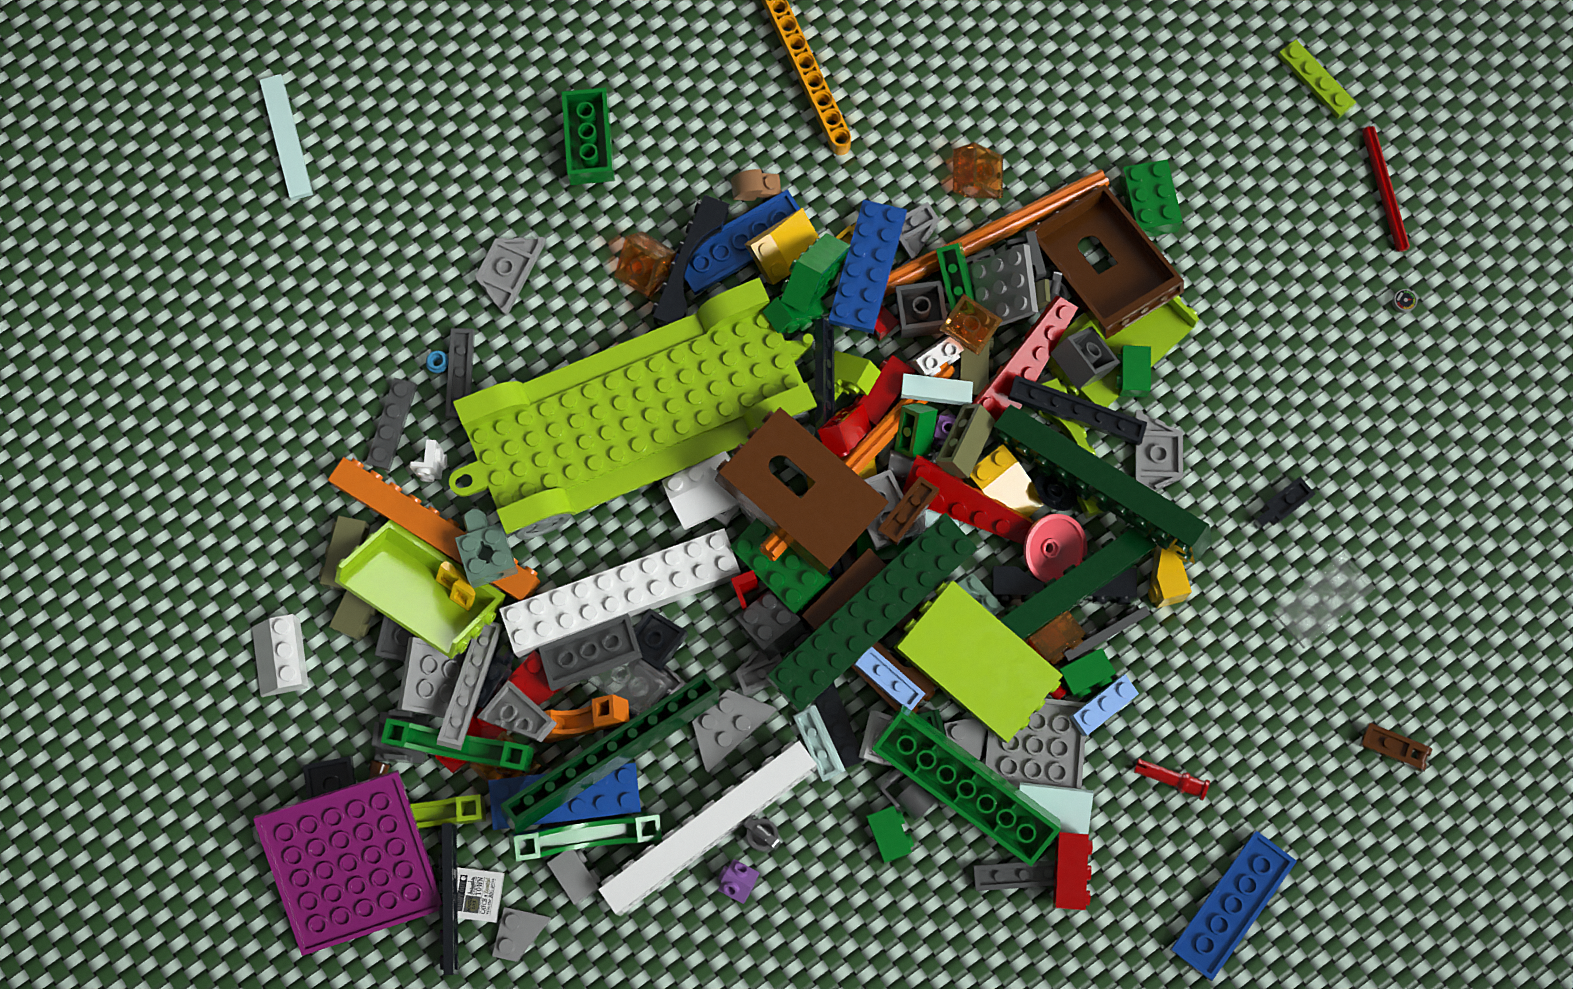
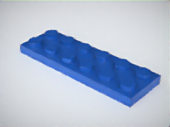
M788 189L724 225L722 232L711 237L697 250L687 267L684 277L694 295L754 262L745 243L800 209ZM675 253L672 255V260L676 262L679 254Z
M863 200L828 319L830 324L874 333L905 223L907 209Z
M636 763L622 765L532 825L641 812ZM548 773L488 780L493 830L510 828L502 817L500 804Z
M1257 830L1254 831L1170 950L1208 980L1213 981L1297 860Z

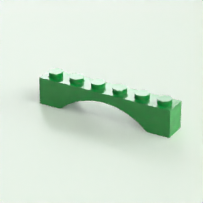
M386 719L381 743L385 745L524 773L530 772L535 749L528 745L466 735L461 750L437 745V738L440 732L438 729Z
M654 812L525 830L517 835L514 832L508 833L510 857L515 861L541 858L587 847L639 843L662 839L659 814Z

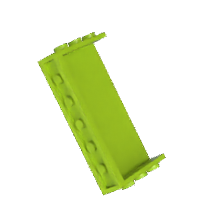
M1177 296L1110 338L1105 339L1086 313H1084L1064 331L1056 347L1067 337L1093 326L1115 356L1116 353H1120L1123 345L1151 346L1152 367L1193 330L1200 319L1196 311L1191 307H1187L1181 301L1180 296ZM1052 355L1046 363L1051 369L1052 375L1058 378L1059 381L1062 380L1073 396H1078L1081 399L1106 408L1120 397L1119 389L1115 387L1116 375H1119V367L1117 366L1104 378L1078 390L1070 382L1069 377L1062 368L1057 365Z
M389 520L377 532L370 533L361 546L357 545L352 550L350 556L346 559H341L335 568L337 571L336 583L450 659L458 652L460 654L463 653L472 638L474 640L477 639L485 625L489 626L494 621L505 598V594L490 584H485L473 588L476 595L472 608L469 611L449 599L451 591L436 581L439 567L446 560L468 580L464 567L392 520Z
M951 580L947 581V583L943 581L935 589L934 592L937 595L932 601L927 600L919 609L921 614L916 620L912 618L904 627L906 632L893 648L999 740L1009 743L1019 729L1022 731L1029 724L1030 715L1043 707L1046 702L1044 698L1049 692L1053 693L1061 684L1059 680L1063 675L955 581Z

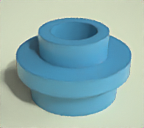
M433 351L427 356L426 366L432 373L439 374L448 368L449 358L444 352ZM436 360L442 361L439 366H435L434 363Z

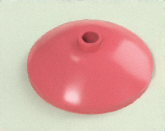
M1048 514L1038 519L1029 529L1024 542V560L1028 570L1037 580L1045 583L1054 577L1058 580L1064 576L1062 572L1073 564L1077 567L1083 562L1082 558L1087 555V539L1083 528L1075 519L1064 514Z

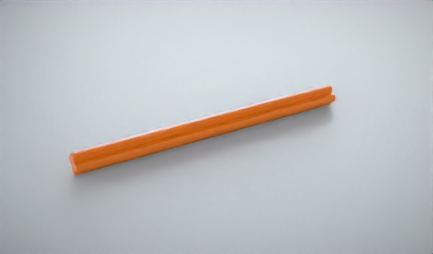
M1100 169L944 246L962 242L966 258L1050 217L1057 211L1065 209L1073 201L1080 200L1088 195L1091 190L1099 188L1104 184L1108 187L1109 180L1104 175V171ZM936 249L892 270L884 297L894 293L896 286L913 284L941 270Z
M945 362L940 366L941 371L932 377L950 379L955 369L952 365H948ZM903 398L842 461L856 474H859L897 434L902 406L915 403L926 404L928 401ZM772 532L760 545L759 549L763 555H767L769 560L775 561L789 545Z

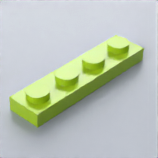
M1297 39L1279 52L1278 57L1337 119L1355 106L1356 101Z

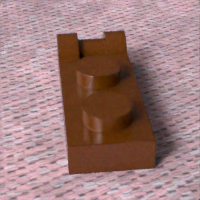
M1370 722L1366 725L1359 745L1420 772H1425L1427 756H1430L1433 750L1427 745ZM1413 750L1418 753L1416 759L1411 757Z

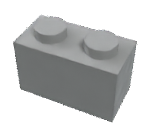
M581 849L562 852L547 863L574 905L580 904L601 888L598 884L601 882L600 877L594 869L589 871L585 865V862L588 860Z

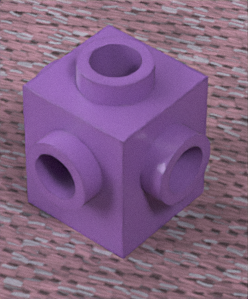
M951 414L940 415L938 422L935 423L934 445H937L939 448L943 447L949 434L945 429L951 430L957 416Z
M734 859L729 868L727 866L723 867L718 877L721 880L718 891L744 904L760 872Z

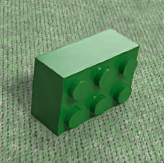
M1168 159L1123 167L1119 179L1127 212L1146 235L1153 237L1178 232L1183 221Z

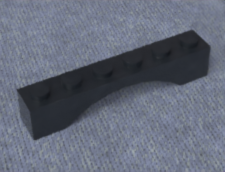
M705 194L702 201H697L694 209L696 216L693 221L690 220L685 231L688 235L685 242L681 240L678 246L677 254L679 256L677 261H672L669 267L668 274H671L668 282L664 281L659 293L662 295L661 299L653 305L651 315H653L655 324L666 326L687 316L688 307L683 290L687 267L697 250L711 237L722 232L730 213L729 203Z
M993 566L991 594L1000 603L1012 602V599H1021V602L1025 603L1024 598L1030 593L1036 591L1038 594L1045 589L1043 587L1045 582L1027 575L1018 567ZM1137 569L1126 570L1085 600L1092 601L1093 604H1107V601H1116L1118 605L1131 604V601L1137 598Z

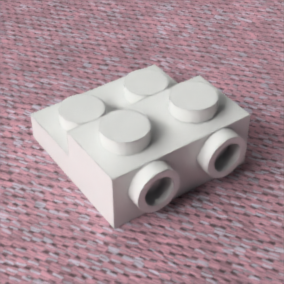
M953 334L942 338L906 364L916 369L919 375L932 377L941 371L940 366L947 362L949 365L959 359V353L964 349Z

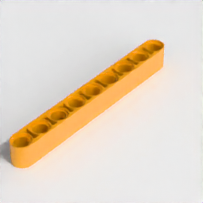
M761 0L831 150L836 155L847 154L851 147V134L788 1ZM778 9L783 10V12L777 13L775 11ZM785 28H791L792 30H791V31H784L783 29H785ZM794 46H799V47H801V48L798 49V50L792 49V47H794ZM806 64V65H809L810 67H809V68H802V67H800V66ZM811 83L819 84V86L817 87H811L809 85ZM826 102L828 104L826 106H820L818 103ZM833 120L837 123L834 125H829L827 122ZM838 139H843L846 142L844 144H838L836 141Z

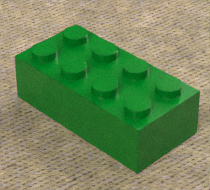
M606 87L562 91L567 175L570 185L615 181L610 108Z
M828 233L820 239L817 238L813 246L809 245L806 252L800 254L798 260H793L789 268L791 276L785 280L781 288V292H783L781 301L806 313L835 284L850 244Z
M756 518L730 548L794 614H803L835 579L828 572L825 576L820 574L790 546L775 561L769 560L767 555H763L759 548L773 531Z

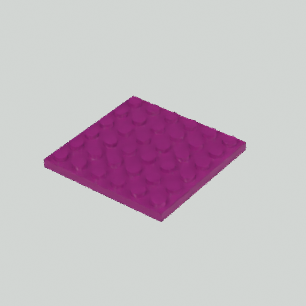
M399 770L263 813L253 818L302 956L439 911V906L443 904V899L439 893V887Z

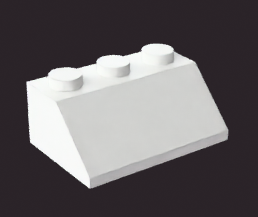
M726 451L662 480L669 501L685 530L741 504L714 480L718 474L716 471L717 467L725 459L728 462L731 459Z
M294 614L269 618L253 626L260 696L265 697L309 688L300 619Z

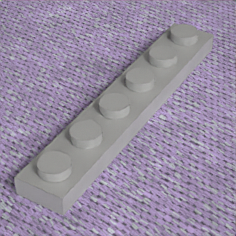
M492 622L489 626L485 625L478 638L475 640L472 638L437 738V745L461 750L502 630V624Z

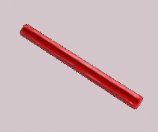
M1374 126L1365 127L1362 130V134L1397 252H1404L1409 249L1410 245L1377 132Z

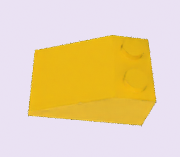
M800 208L745 243V246L766 282L774 285L791 274L789 268L793 260H798L800 254L806 252L809 245L813 246L819 236L803 208Z
M1004 444L974 466L969 478H965L971 487L983 491V494L1001 501L1007 507L1013 508L1027 517H1030L1045 505L1036 495L1033 482Z
M1158 545L1154 555L1149 584L1150 589H1148L1149 599L1151 603H1155L1156 608L1183 602L1192 593L1182 560L1175 555L1176 552L1169 548L1165 550Z

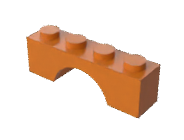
M611 694L592 699V704L582 709L544 711L557 724L542 742L549 744L622 726L630 721L628 700Z

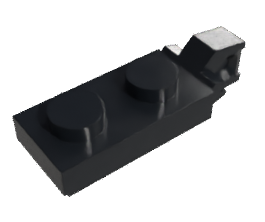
M1301 476L1263 505L1260 509L1263 514L1253 523L1259 530L1269 522L1273 526L1277 523L1279 524L1315 495L1314 491Z
M503 645L496 655L492 657L476 707L484 709L500 691L512 673L511 662L516 655L510 647Z

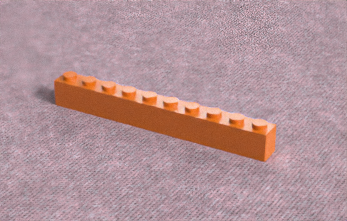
M345 457L342 458L328 478V481L334 487L385 519L397 523L464 567L455 540L456 537L467 534V531L465 533L459 529L460 524L451 518L447 520L439 516L441 513L431 506L425 508L420 505L422 501L414 495L409 494L407 497L401 493L402 488L393 482H390L389 485L383 482V477L373 470L370 473L363 469L364 465L356 459L352 458L349 461ZM514 558L518 574L491 582L490 584L520 602L531 598L541 582L536 577L538 575L536 571L528 566L523 569L517 565L519 561Z

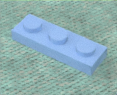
M873 647L868 649L854 663L855 667L900 706L903 704L912 710L925 695L919 687Z
M1125 674L1121 675L1069 717L1083 736H1087L1139 693Z

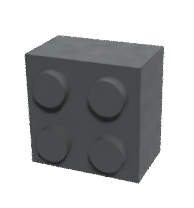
M941 281L895 287V302L901 339L947 332L948 320Z
M1093 326L1067 337L1050 353L1057 365L1062 368L1069 377L1070 382L1078 390L1104 378L1120 363Z
M771 589L735 617L741 629L769 661L806 632L801 619Z

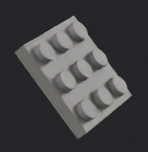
M1022 244L971 264L979 328L991 330L1038 313L1029 245Z
M409 637L397 709L445 718L468 649L466 648L461 654L458 652L450 659L422 639Z

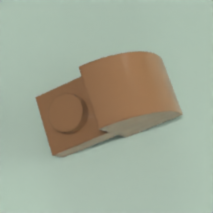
M752 169L740 172L731 179L733 200L755 201L757 197L773 198L781 193L779 174L762 173L761 169Z

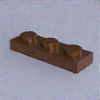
M920 476L878 528V534L898 546L939 494V488Z

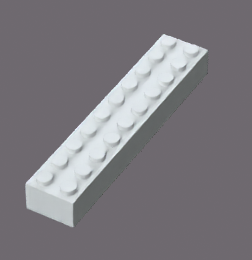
M725 528L501 608L500 612L515 655L518 658L526 656L534 650L536 652L539 651L538 647L624 614L628 613L631 618L647 612L649 609L653 610L730 582L731 578L741 575L733 550L730 548L731 545Z
M793 741L789 742L781 749L782 754L774 758L771 756L761 764L762 769L756 773L753 770L741 778L743 783L736 788L734 785L727 788L721 793L723 797L716 803L714 800H711L701 808L703 812L697 817L691 815L682 822L683 827L677 832L674 829L669 831L662 837L663 842L658 846L650 845L642 852L643 857L639 860L634 861L632 859L621 867L623 872L619 875L614 876L612 874L601 882L603 886L598 890L614 913L619 916L623 915L741 827L748 818L756 816L815 772L817 764L801 742L798 741L795 744Z

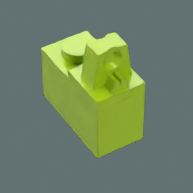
M835 351V401L841 393L849 394L850 392L855 395L858 393L868 395L881 373L880 370L868 359Z

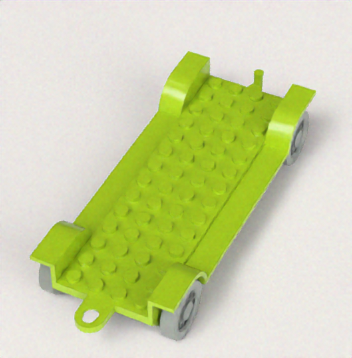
M759 277L712 297L701 305L697 313L543 376L525 383L510 381L496 384L453 401L478 461L455 470L449 478V486L460 497H467L490 489L506 535L514 532L518 539H530L547 534L568 522L571 515L578 514L692 467L724 451L733 450L740 443L745 445L749 440L747 438L748 434L755 427L760 429L764 424L762 422L763 418L770 411L775 413L779 407L786 411L800 425H804L810 418L808 410L817 407V404L807 382H803L795 362L812 349L813 336L805 334L803 340L785 341L782 333L776 332L762 312L770 304V300ZM464 474L472 477V484L469 487L458 488L455 484L456 480Z

